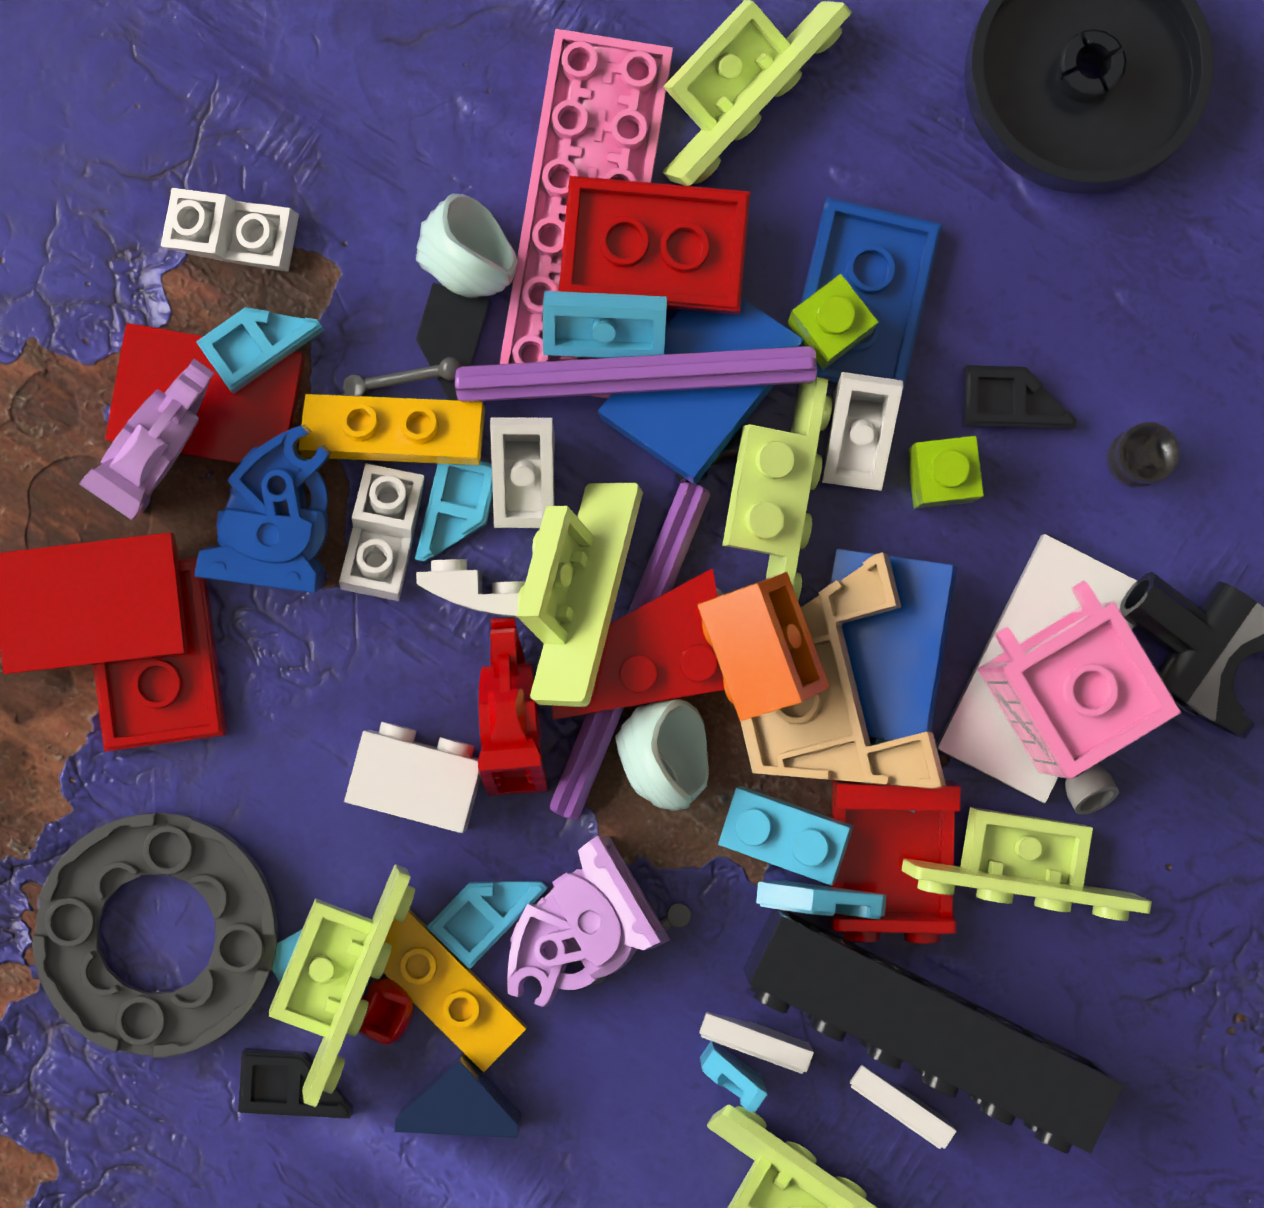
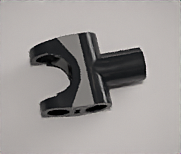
M1155 573L1145 574L1125 594L1120 604V612L1126 621L1168 651L1156 672L1174 702L1183 710L1234 736L1246 739L1255 725L1243 714L1245 710L1237 702L1233 690L1234 676L1239 665L1248 656L1264 652V607L1242 591L1221 581L1216 583L1202 605L1198 607Z

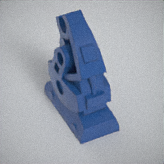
M305 424L279 434L260 447H254L240 461L241 464L227 480L232 485L225 509L218 511L216 528L218 529L217 541L219 544L199 551L194 577L316 593L325 586V567L316 556L324 547L328 535L327 507L329 498L326 483L317 470L329 459L331 451L323 445L317 449L312 459H305L300 456L297 451V443L301 437L307 436L312 432ZM304 483H306L311 493L310 506L307 505Z

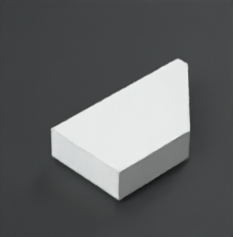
M706 1012L699 1034H702V1038L801 1074L803 1072L807 1073L814 1053L809 1042L754 1022Z
M862 1064L850 1080L851 1088L939 1149L941 1147L945 1149L957 1132L950 1121L898 1084Z

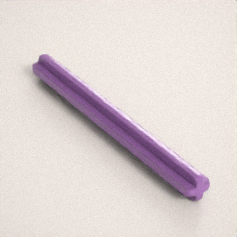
M800 346L461 366L456 370L455 389L458 400L464 403L812 383L816 380L817 360L813 347Z
M691 482L679 485L628 613L672 590L709 500L710 491L697 484L694 485ZM624 707L586 714L550 803V809L554 813L571 820H576L580 817Z

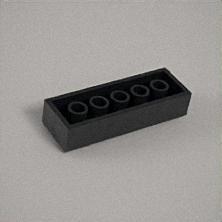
M772 908L743 968L748 983L751 985L750 989L755 992L753 998L762 1004L784 1014H787L792 1005L806 1012L805 1017L811 1020L809 1025L826 1036L843 1042L848 1033L860 1039L859 1043L867 1048L865 1052L867 1055L897 1070L900 1069L903 1061L915 1066L914 1071L923 1076L921 1081L928 1086L953 1098H956L959 1089L969 1093L968 1097L979 1104L978 1109L1009 1126H1012L1015 1118L1018 1117L1024 1120L1023 1124L1035 1132V1138L1066 1154L1069 1153L1072 1145L1090 1154L1092 1153L1124 1086L1099 1064L851 941L845 940L790 911Z

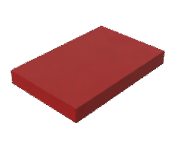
M569 176L559 291L667 296L666 309L739 315L750 191Z
M126 323L105 440L113 443L117 435L141 405L157 389L165 393L177 377L188 368L192 360L196 359L213 371L214 375L210 380L204 399L196 414L199 420L180 455L240 465V461L254 447H260L272 438L293 428L306 356L300 352H293L239 391L232 393L196 343L203 336Z
M169 532L1 552L0 650L3 674L10 675L188 653L175 534Z
M198 557L178 560L188 653L93 665L104 752L227 735L207 578L194 577Z

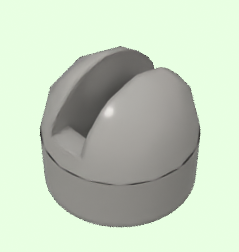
M1098 764L1088 768L1086 772L1079 776L1077 775L1072 779L1066 778L1065 791L1075 812L1080 815L1089 814L1104 808L1119 794V789L1112 776L1104 767Z

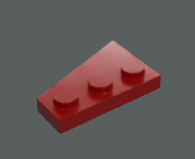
M713 568L610 623L590 703L585 707L551 705L553 720L724 690V676L714 649L704 636L702 628L703 619L697 606L700 603L718 597Z

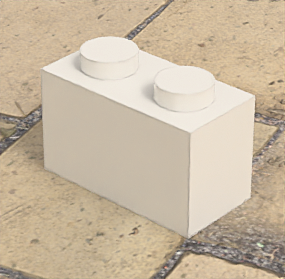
M381 722L379 732L373 730L363 731L344 802L459 833H464L467 830L481 779L478 772V758L472 757L475 746L443 737L439 738L437 747L414 741L416 730L387 722Z

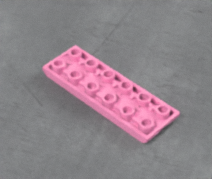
M555 29L500 364L596 359L595 357L543 355L544 291H559L569 176L652 182L666 90L663 86L669 79L673 47ZM611 394L588 396H595L608 399Z

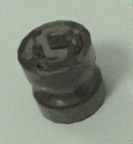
M1154 422L1140 423L1118 434L1110 443L1106 454L1107 467L1112 477L1120 484L1131 488L1145 487L1168 477L1176 468L1180 457L1179 444L1174 434L1165 426Z

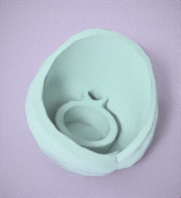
M453 193L448 195L444 201L439 203L435 210L430 212L427 220L421 222L420 237L416 246V261L422 269L432 274L447 289L465 297L476 298L494 295L497 292L503 291L506 286L512 283L518 263L515 251L493 215L479 201L464 194Z
M669 699L638 706L622 724L621 730L615 736L618 754L629 783L638 795L650 801L654 806L671 811L687 809L707 787L709 767L704 720L697 708L682 699Z

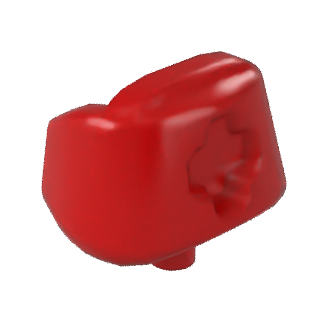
M382 978L370 984L367 994L363 997V1000L368 1001V1008L358 1033L363 1037L387 1045L395 1042L406 1030L412 1017L413 1002L408 993L393 980Z

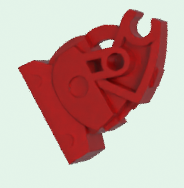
M515 617L491 619L492 630H490V666H482L480 671L478 706L482 750L478 758V772L488 796L548 792L546 770L543 768L541 755L539 707L530 696L534 683L531 663H525Z

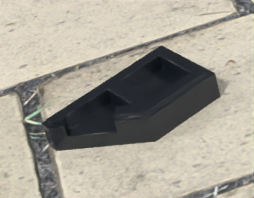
M432 283L416 337V341L430 366L440 365L441 361L447 357L458 359L462 366H473L491 306L489 298L482 296L476 298L465 297L450 291L441 284ZM437 377L447 398L459 401L455 389V380L448 381L443 377Z
M966 365L963 368L962 427L1073 430L1076 428V419L1069 411H1065L1042 387L1043 384L1027 367Z
M245 1048L242 1051L238 1113L350 1119L353 1115V1105L337 1087L332 1094L323 1091L316 1107L304 1103L302 1089L313 1064V1060L305 1051Z

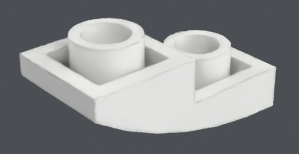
M172 188L161 247L225 262L289 272L299 213L286 207L235 201L223 194Z
M365 464L352 514L353 529L339 580L341 590L399 601L419 513L425 480L424 475Z
M464 559L431 561V572H416L417 584L443 599L475 611L518 618L516 616L518 611V594L521 587L525 584L524 581L492 583V594H482V573L478 570H467V560Z

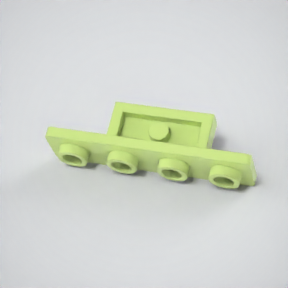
M744 0L663 86L701 129L663 170V174L671 182L684 186H690L693 183L698 184L707 179L718 168L721 162L719 155L733 140H740L747 136L759 124L761 120L759 112L774 96L784 95L796 85L802 75L799 69L812 55L827 50L837 41L842 33L840 25L852 13L844 2L822 1L785 39L754 1Z
M816 377V380L812 383L799 384L791 433L751 424L743 426L722 545L769 554L766 579L788 572L798 600L802 588L801 574L796 572L800 549H804L808 544L812 529L811 514L806 513L810 490L816 488L822 471V457L816 454L820 431L826 429L832 412V398L826 395L828 379Z
M637 483L588 484L584 490L578 517L568 506H546L540 530L537 531L533 539V556L526 582L518 594V611L516 615L544 643L530 694L531 698L538 705L585 707L591 701L643 491Z
M970 807L960 867L903 859L901 870L911 877L918 879L917 888L927 892L954 895L955 885L977 888V898L1006 904L1013 903L1014 894L1035 897L1034 906L1059 912H1071L1072 903L1093 905V915L1120 921H1128L1130 911L1150 914L1152 901L1131 892L1084 885L1093 832L1092 827L1084 824Z
M394 865L372 919L317 898L313 902L269 1009V1017L323 1036L302 1089L305 1104L316 1107L322 1092L332 1094L338 1084L345 1063V1059L338 1056L346 1034L355 1037L360 1030L368 1008V1001L361 999L370 977L375 979L381 977L391 953L392 945L384 942L393 919L399 922L404 921L413 901L415 888L408 885L410 874L407 868Z
M726 1105L716 1112L708 1122L707 1127L754 1160L753 1165L728 1208H877L866 1200L867 1194L859 1185L844 1177L837 1176L834 1178L816 1165L817 1160L809 1150L794 1142L787 1141L784 1143L767 1131L765 1121L755 1112L751 1111L750 1113L741 1106L733 1107Z

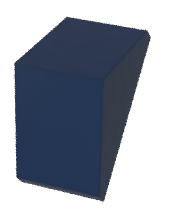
M462 1052L401 1108L395 1119L394 1132L518 1138L521 1127V1113L490 1078Z

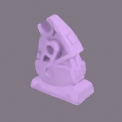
M193 359L188 368L177 377L165 393L157 389L141 405L117 435L100 462L101 465L95 469L92 468L79 485L131 520L143 514L151 501L152 492L167 474L190 438L199 420L196 414L214 372L196 359Z
M596 836L581 847L578 853L582 869H576L573 873L566 872L552 881L554 888L545 898L542 897L536 904H527L519 922L516 923L510 939L512 944L508 961V994L515 997L523 996L525 980L530 976L536 977L541 983L542 991L540 996L535 999L534 1004L546 1007L555 999L558 988L563 990L584 988L595 982L598 978L611 975L623 968L631 960L637 949H654L670 941L668 934L610 836ZM581 960L585 967L577 973L564 972L567 963Z

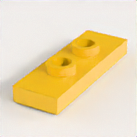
M305 394L301 425L305 424L312 432L299 439L298 450L302 457L313 458L317 449L325 445L331 451L329 459L480 465L486 409L483 402L463 403L457 400Z
M410 909L403 922L393 919L384 941L391 944L392 949L383 973L389 979L399 984L408 993L412 1002L484 1073L526 1030L527 1025L471 969L465 966Z

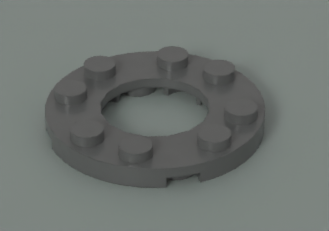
M164 812L144 813L124 817L94 829L72 845L58 860L49 873L38 897L40 904L37 912L35 934L32 935V949L36 970L44 991L58 1013L77 1032L99 1046L114 1052L120 1050L136 1055L159 1058L181 1055L197 1050L227 1033L245 1017L260 998L272 973L279 937L278 917L275 901L265 875L248 851L234 838L210 823L194 817ZM165 874L188 882L205 898L215 919V943L207 967L192 983L173 992L148 993L127 985L109 968L100 948L99 923L107 901L123 884L142 875Z

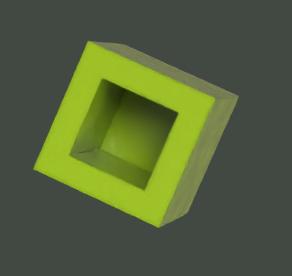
M839 274L791 311L787 324L795 334L804 339V346H811L815 349L817 363L824 370L871 335L878 321L843 275Z
M976 436L917 442L907 450L914 509L973 503L984 496Z

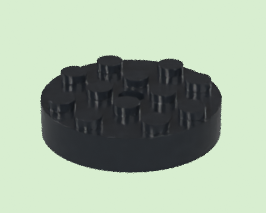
M989 0L972 33L965 61L966 96L973 120L982 138L997 157L1013 171L1038 185L1057 191L1084 194L1106 192L1127 186L1146 177L1160 167L1193 132L1206 108L1211 92L1214 72L1213 46L1209 28L1196 0ZM1083 58L1094 62L1100 70L1101 78H1087L1079 70L1072 73L1077 66L1076 60Z

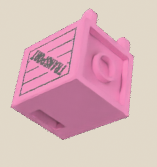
M1085 581L1072 587V591L1081 607L1020 643L1008 627L1002 629L995 635L1004 653L977 668L1039 773L1072 779L1181 713L1115 602L1100 603L1091 587Z

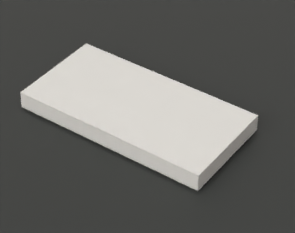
M1046 534L1041 535L936 744L937 750L1042 803H1046L1058 777L1039 773L977 668L1004 653L995 635L1002 629L1008 627L1020 643L1081 607L1072 591V587L1082 581H1085L1091 587L1100 603L1114 601L1119 610L1125 594L1137 581ZM1126 621L1130 629L1132 630L1134 626L1130 624L1128 621Z

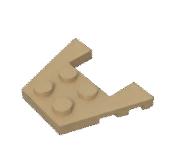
M883 552L878 553L862 563L863 566L841 581L836 580L818 592L819 596L801 607L830 688L803 702L740 721L752 773L938 789L946 787L933 732L927 731L873 746L870 744L842 624L902 608L889 555Z

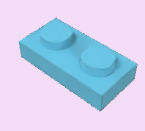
M544 291L543 355L595 358L664 355L667 296Z
M739 786L735 789L718 845L832 886L836 883L854 825Z

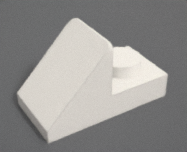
M846 372L841 373L833 394L832 423L824 460L822 483L882 491L903 390V380Z
M491 417L494 528H540L546 506H555V433L553 418Z

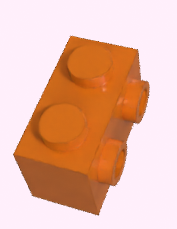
M788 572L728 592L697 605L703 619L702 628L704 636L713 647L724 676L725 693L730 702L734 704L740 721L803 702L830 688Z

